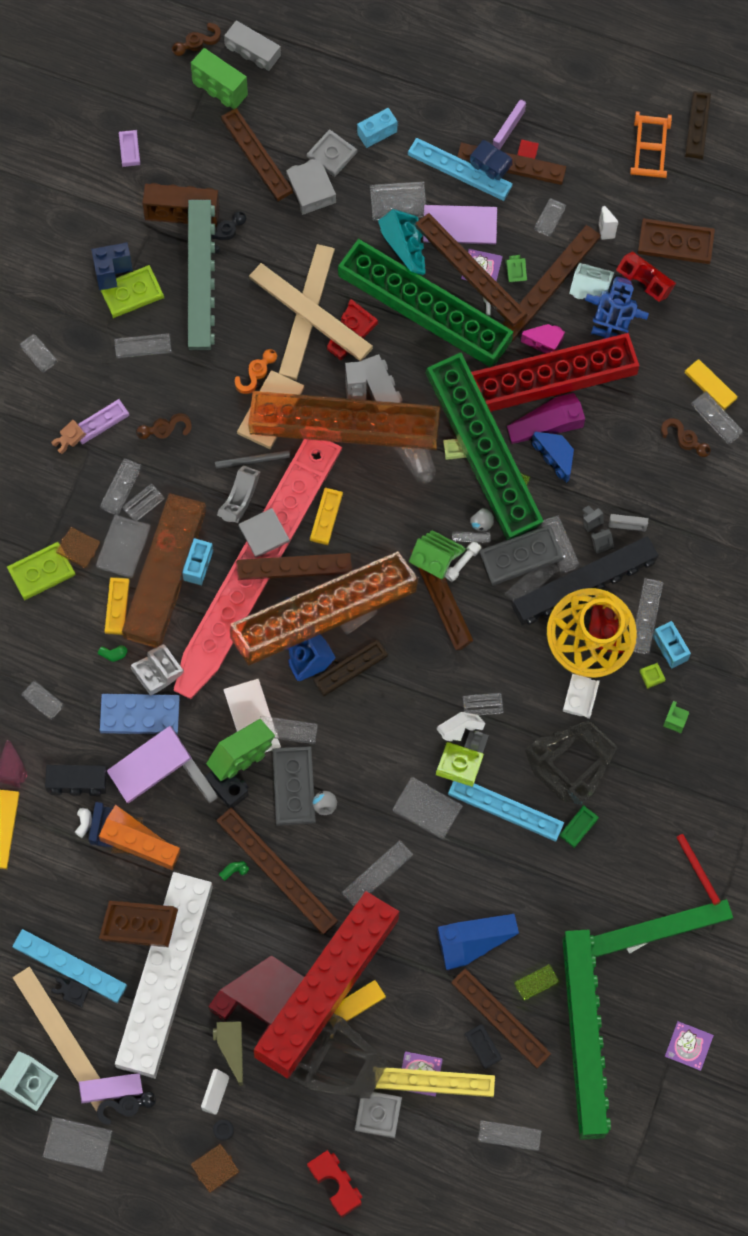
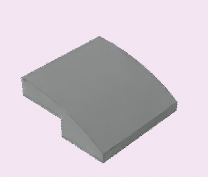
M164 644L148 651V657L131 664V670L150 696L167 687L184 673V670Z

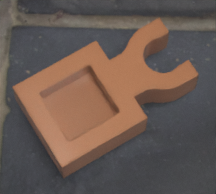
M72 420L60 431L62 436L54 439L51 443L54 446L61 443L62 446L58 451L63 454L69 444L74 447L87 434L75 420Z

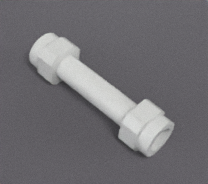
M472 541L467 546L465 554L453 568L449 567L447 570L446 579L451 582L456 580L459 576L458 572L481 549L478 543Z

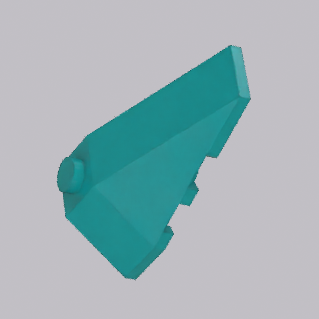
M392 209L378 221L381 228L380 231L411 272L424 275L426 273L425 257L421 251L424 249V244L421 243L423 234L415 227V223L419 219L417 216Z

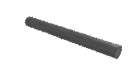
M287 450L216 461L215 467L220 469L290 458V453Z

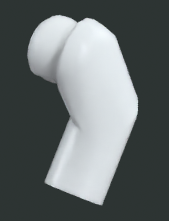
M80 808L77 815L80 817L81 824L76 829L75 834L83 838L91 828L92 814L89 809Z

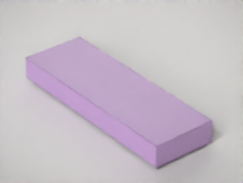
M519 100L494 138L493 146L498 150L501 149L524 114L526 102L523 100Z
M119 399L78 424L87 434L80 440L82 445L129 416V412Z
M140 1073L79 1082L81 1103L137 1096L143 1093Z

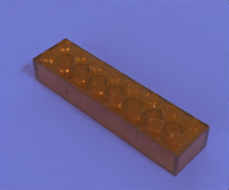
M171 493L168 494L122 629L124 639L156 648L162 645L183 582L182 572L194 538H198L206 514L205 503Z

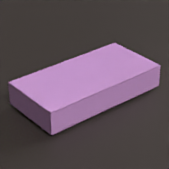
M137 130L119 132L122 167L140 165Z

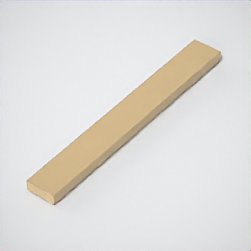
M319 244L316 246L302 293L318 306L335 252V248ZM296 314L279 374L293 380L298 378L313 327L298 314Z
M262 263L249 275L252 281L359 361H362L373 349L370 343Z
M28 967L13 977L14 981L78 1083L100 1079L32 969ZM105 1100L91 1102L96 1112L99 1104Z

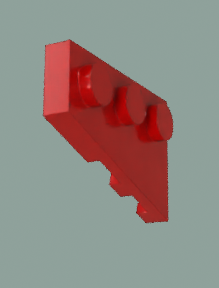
M350 299L340 321L361 338H364L378 324V320L352 299ZM330 339L327 350L339 360H342L349 352Z
M603 605L592 606L588 633L598 639L613 637L619 628L618 619H614L616 616L614 611L608 607L603 609ZM601 646V647L596 648V649H597V650H602L603 647ZM619 650L618 654L622 655L624 651Z

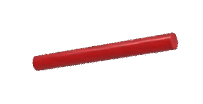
M684 834L677 836L678 842L713 905L719 904L721 901Z

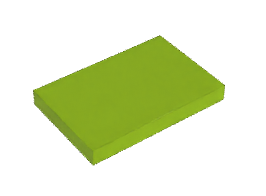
M150 265L116 278L117 287L100 290L113 318L164 298Z
M59 542L7 566L24 601L75 576V572Z

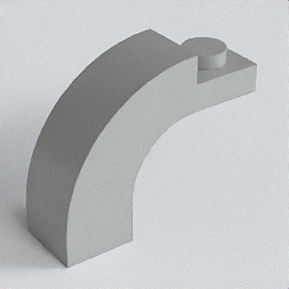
M244 465L238 470L231 493L226 502L219 508L217 516L222 517L227 522L239 523L251 501L260 471Z

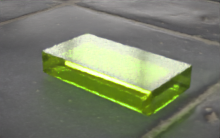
M549 964L514 982L523 1001L558 984L559 980Z

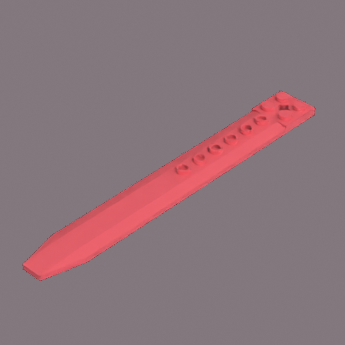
M310 431L307 433L263 511L265 512L273 508L290 541L342 451L341 446ZM319 452L321 458L315 460L312 454ZM246 541L236 561L241 559L282 557L290 542L255 558ZM236 561L183 653L180 666L184 673L176 679L174 691L189 699H192L219 670L270 579L238 580Z

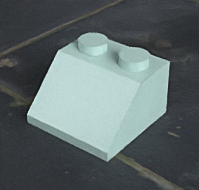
M579 263L569 294L577 299H584L587 294L600 296L603 291L609 292L614 272Z
M18 1051L0 1080V1089L37 1111L58 1078V1075L34 1058Z

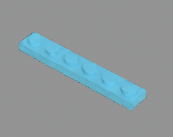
M418 138L415 139L408 151V156L504 201L512 188L513 183L502 178L500 181L490 179L485 171L475 169L471 163Z
M453 781L448 792L449 796L555 842L564 825V822L477 784L471 787Z
M23 929L12 946L23 954L89 987L91 990L117 1004L127 988V984Z

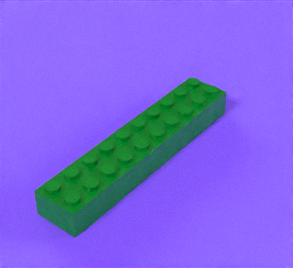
M360 239L356 241L338 266L339 277L488 367L496 365L512 342L514 331L419 274L411 272L404 265Z
M460 352L428 367L425 373L506 540L541 526L544 522L462 353Z
M590 930L565 931L562 943L580 1140L605 1138L609 1130H611L610 1118H606L609 1100L604 1095L605 1089H607L606 1076L603 1077L602 1073L603 1068H605V1057L601 1056L603 1036H599V1031L602 1027L601 1015H597L600 1000L599 995H595L596 987H598L597 975L593 974L594 967H596V957L591 952L592 947H594V936L590 935Z

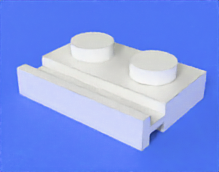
M572 674L563 712L585 716L590 719L599 681Z

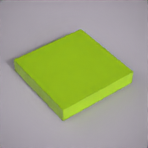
M447 742L436 775L473 787L484 754Z

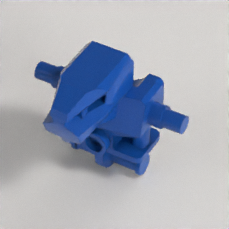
M617 276L614 278L610 292L603 291L600 296L586 295L585 301L591 302L598 307L596 315L593 316V322L607 326L606 330L593 326L592 335H599L604 337V339L620 334L611 332L612 328L628 333L631 319L636 317L647 320L649 313L638 309L636 301L630 299L634 289L630 280Z

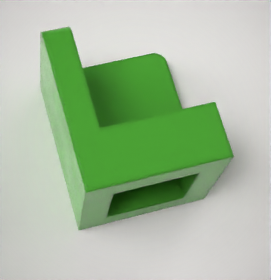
M673 701L663 727L682 733L689 711L676 707L677 702Z

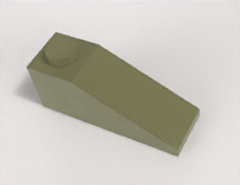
M217 1022V1028H213V1040H217L218 1047L239 1086H243L241 1022Z

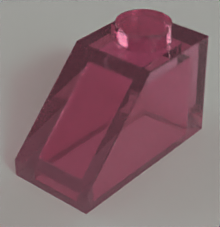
M7 740L0 759V783L20 788L21 782H25L27 771H25L24 765L11 741Z

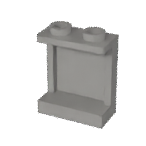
M320 158L309 160L299 166L294 165L286 170V178L290 181L299 201L302 215L336 203V193Z

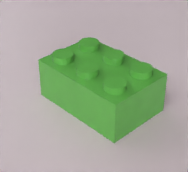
M203 48L191 62L193 83L197 87L205 89L210 96L221 100L226 107L237 108L248 95L247 76L207 49Z
M260 718L219 742L206 764L220 781L227 777L230 779L239 770H246L252 762L261 761L265 757V751L272 746L271 742L275 734Z

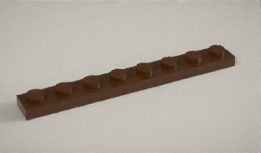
M430 213L415 223V227L512 327L527 316V312Z
M586 225L520 302L519 305L527 312V316L514 327L506 320L503 322L502 325L514 331L512 342L598 242L601 234Z
M232 808L216 820L224 831L322 935H325L338 923V920Z

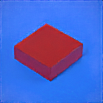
M521 139L517 155L535 159L539 143Z

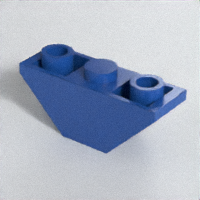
M542 432L533 433V447L537 451L540 450L548 465L553 466L558 478L563 479L567 483L570 479L574 449L562 435Z

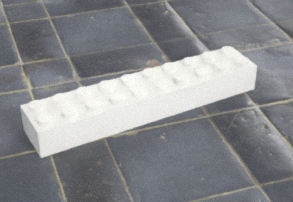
M173 872L163 906H174L178 909L169 947H150L115 1061L116 1068L136 1074L140 1073V1075L156 1079L213 889L212 882Z

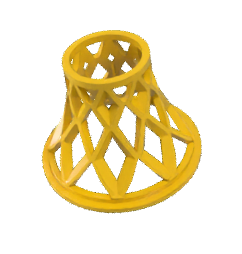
M580 589L566 595L552 610L547 624V640L556 660L568 671L583 677H603L617 671L628 661L636 644L637 630L631 611L617 596L601 589ZM579 601H586V602H588V603H585V604H579V605H578ZM571 602V608L563 610V608ZM603 605V609L608 607L616 614L614 619H618L619 628L613 637L598 639L588 633L584 625V615L591 606ZM572 614L574 618L566 624L562 619ZM576 623L577 626L575 631L570 630L572 625ZM556 624L563 629L557 640L555 634ZM622 634L624 635L625 643H621ZM568 635L575 636L573 645H563ZM579 640H585L586 645L578 648ZM602 646L603 649L597 655L595 649ZM589 649L592 656L583 662L581 652ZM608 649L612 651L609 661L603 657ZM619 650L624 651L622 656L617 660ZM562 652H574L575 664L568 660ZM596 661H598L604 667L599 669H588V667H590Z

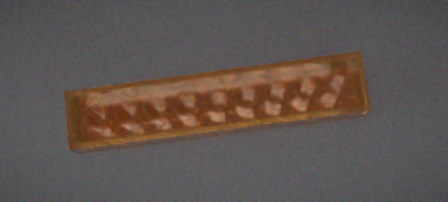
M253 391L248 427L250 435L437 450L441 414L440 406Z
M399 551L231 623L230 638L249 666L415 593L418 578Z

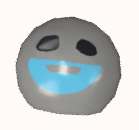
M481 508L470 518V523L476 531L483 532L492 527L494 517L488 509Z
M321 791L315 795L312 804L318 814L329 815L335 811L337 799L331 792Z

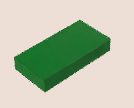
M583 805L560 833L559 837L575 848L599 817Z

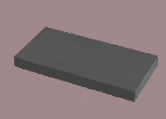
M551 525L479 550L492 586L564 560Z
M311 746L272 748L276 826L315 824V810L312 804L314 784Z

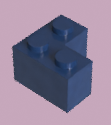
M128 242L91 249L99 290L117 287L115 274L133 271Z

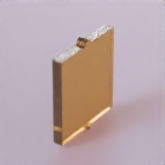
M71 527L65 538H62V543L56 553L86 568L91 558L95 557V551L100 545V541Z
M221 1144L191 1164L199 1176L198 1180L203 1182L209 1193L239 1173L232 1162V1156H228Z

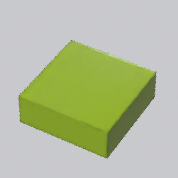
M658 663L639 671L647 689L666 680Z

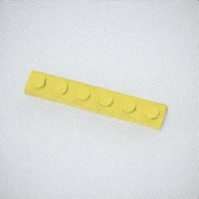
M373 1067L372 1088L494 1097V1075Z

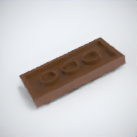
M643 218L638 254L710 264L715 229Z
M109 901L99 939L109 942L168 948L178 909L174 906Z

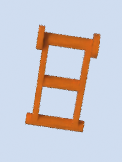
M636 111L634 126H638L635 165L634 168L631 167L630 175L666 178L667 171H663L667 129L671 128L672 115L668 114L667 118L642 116L639 111ZM642 123L663 125L662 144L641 142ZM640 149L661 151L659 170L638 168Z

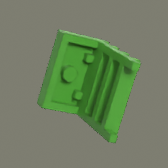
M431 530L430 534L427 533L426 536L423 535L421 539L417 540L409 563L443 579L451 561L464 553L466 548Z

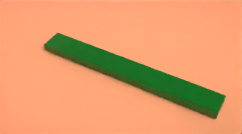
M722 900L717 905L711 903L594 936V947H592L591 952L595 957L607 955L732 920L733 915L728 900Z

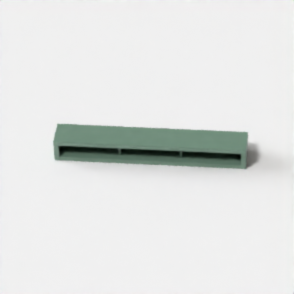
M188 200L189 350H211V345H215V333H211V326H215V315H211V308H215V297H211V290H215V278H211V271H215V260H211L212 253H215V242H212V235H215V224H212V217H215V205H212L211 200Z

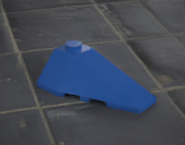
M287 598L277 609L281 631L285 632L287 642L284 644L285 649H288L290 654L289 666L296 680L302 681L324 671L336 657L329 644L291 598Z
M514 914L458 922L437 928L446 970L466 966L473 960L485 955L488 951L519 934Z

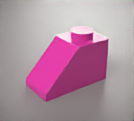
M547 324L523 331L521 342L546 354L558 351L564 340L565 332L558 326Z

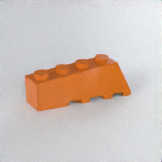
M117 805L114 806L107 817L99 835L101 842L172 871L180 855L179 847L167 843Z

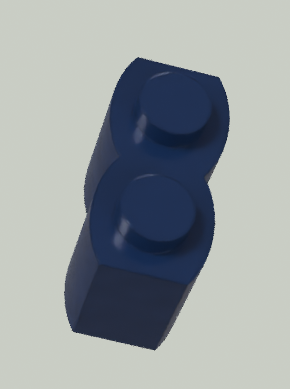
M485 140L470 155L471 165L477 170L485 171L490 179L500 181L512 166V158L509 155L498 150Z

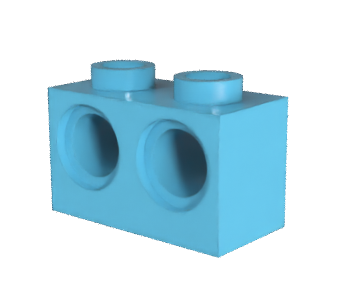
M386 108L358 123L357 135L365 147L368 148L396 133L398 121L390 109Z
M194 538L182 572L184 581L202 586L213 554L212 543Z
M672 621L655 629L653 638L671 669L689 660L691 653Z

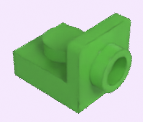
M520 255L509 256V260H505L508 282L527 280L525 258L520 259Z

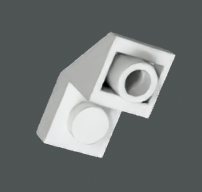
M460 712L437 727V731L447 741H461L465 728L472 731L475 729L483 730L485 722L479 715Z

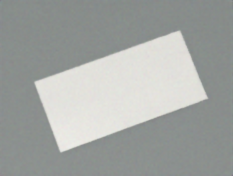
M259 679L223 689L237 732L261 718L275 734L271 742L272 746L265 752L271 751L272 748H281Z

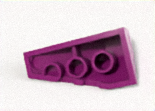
M574 393L553 398L509 424L507 430L511 444L532 440L533 433L535 432L558 434L583 428L585 416L579 399Z

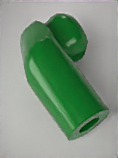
M123 645L112 650L101 646L98 655L111 662L123 659L128 650Z
M243 861L232 862L219 875L226 881L234 872L239 871L240 875H245L249 871V867Z

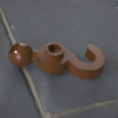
M214 23L207 24V30L215 33L212 37L198 32L189 33L186 36V42H176L173 44V54L175 56H182L186 49L198 51L203 47V43L206 45L218 43L221 39L220 28Z
M178 413L173 415L170 421L166 419L156 420L153 423V427L140 425L136 430V434L140 439H147L151 434L158 438H166L174 430L175 424L183 421L186 424L182 430L183 435H187L192 429V423L186 414Z
M670 418L663 422L661 427L663 438H666L668 435L667 428L673 426L677 429V439L682 449L691 450L694 448L702 458L707 457L711 453L710 446L707 443L697 442L698 437L696 433L691 430L684 431V426L679 420Z

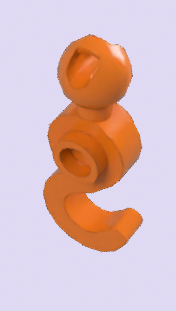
M267 349L263 353L262 360L256 359L249 364L250 385L243 386L240 382V377H235V387L238 392L249 394L255 391L257 379H262L267 374V364L274 363L277 359V353L274 350Z

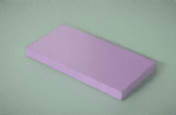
M424 205V216L430 213L458 243L496 244L497 207ZM423 235V242H429V240Z
M169 726L112 766L107 772L125 801L130 803L188 762L192 757L173 728Z

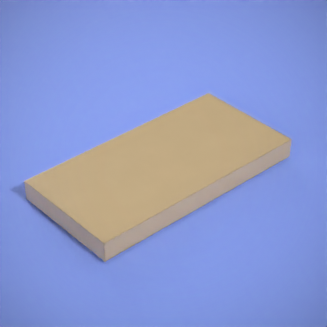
M271 370L237 430V434L271 449L303 392L304 385Z

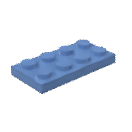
M102 694L100 733L159 734L171 726L178 735L180 696Z

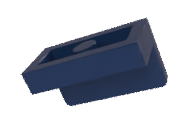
M95 802L88 840L90 845L113 848V846L101 842L99 839L105 821L113 809L105 807L103 803Z

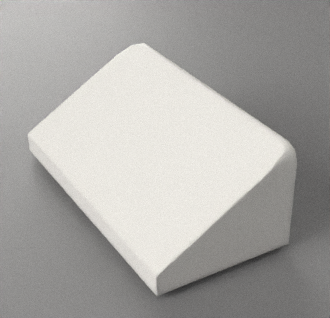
M602 206L599 219L601 239H613L616 235L618 220L606 206Z
M218 1069L213 1070L201 1105L202 1111L214 1115L219 1110L229 1080V1076Z

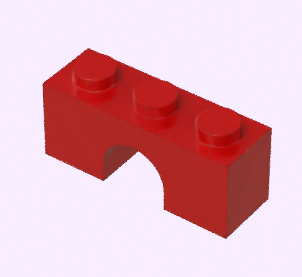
M634 252L626 254L616 271L630 281L634 279L643 283L647 287L645 292L658 302L666 299L676 285L673 280Z
M327 1150L307 1163V1167L318 1184L325 1179H333L339 1184V1191L330 1198V1202L340 1218H343L362 1205L360 1199L363 1197L357 1188L353 1189L349 1183L351 1178L345 1170L341 1171L338 1167L340 1161L334 1152L330 1154Z

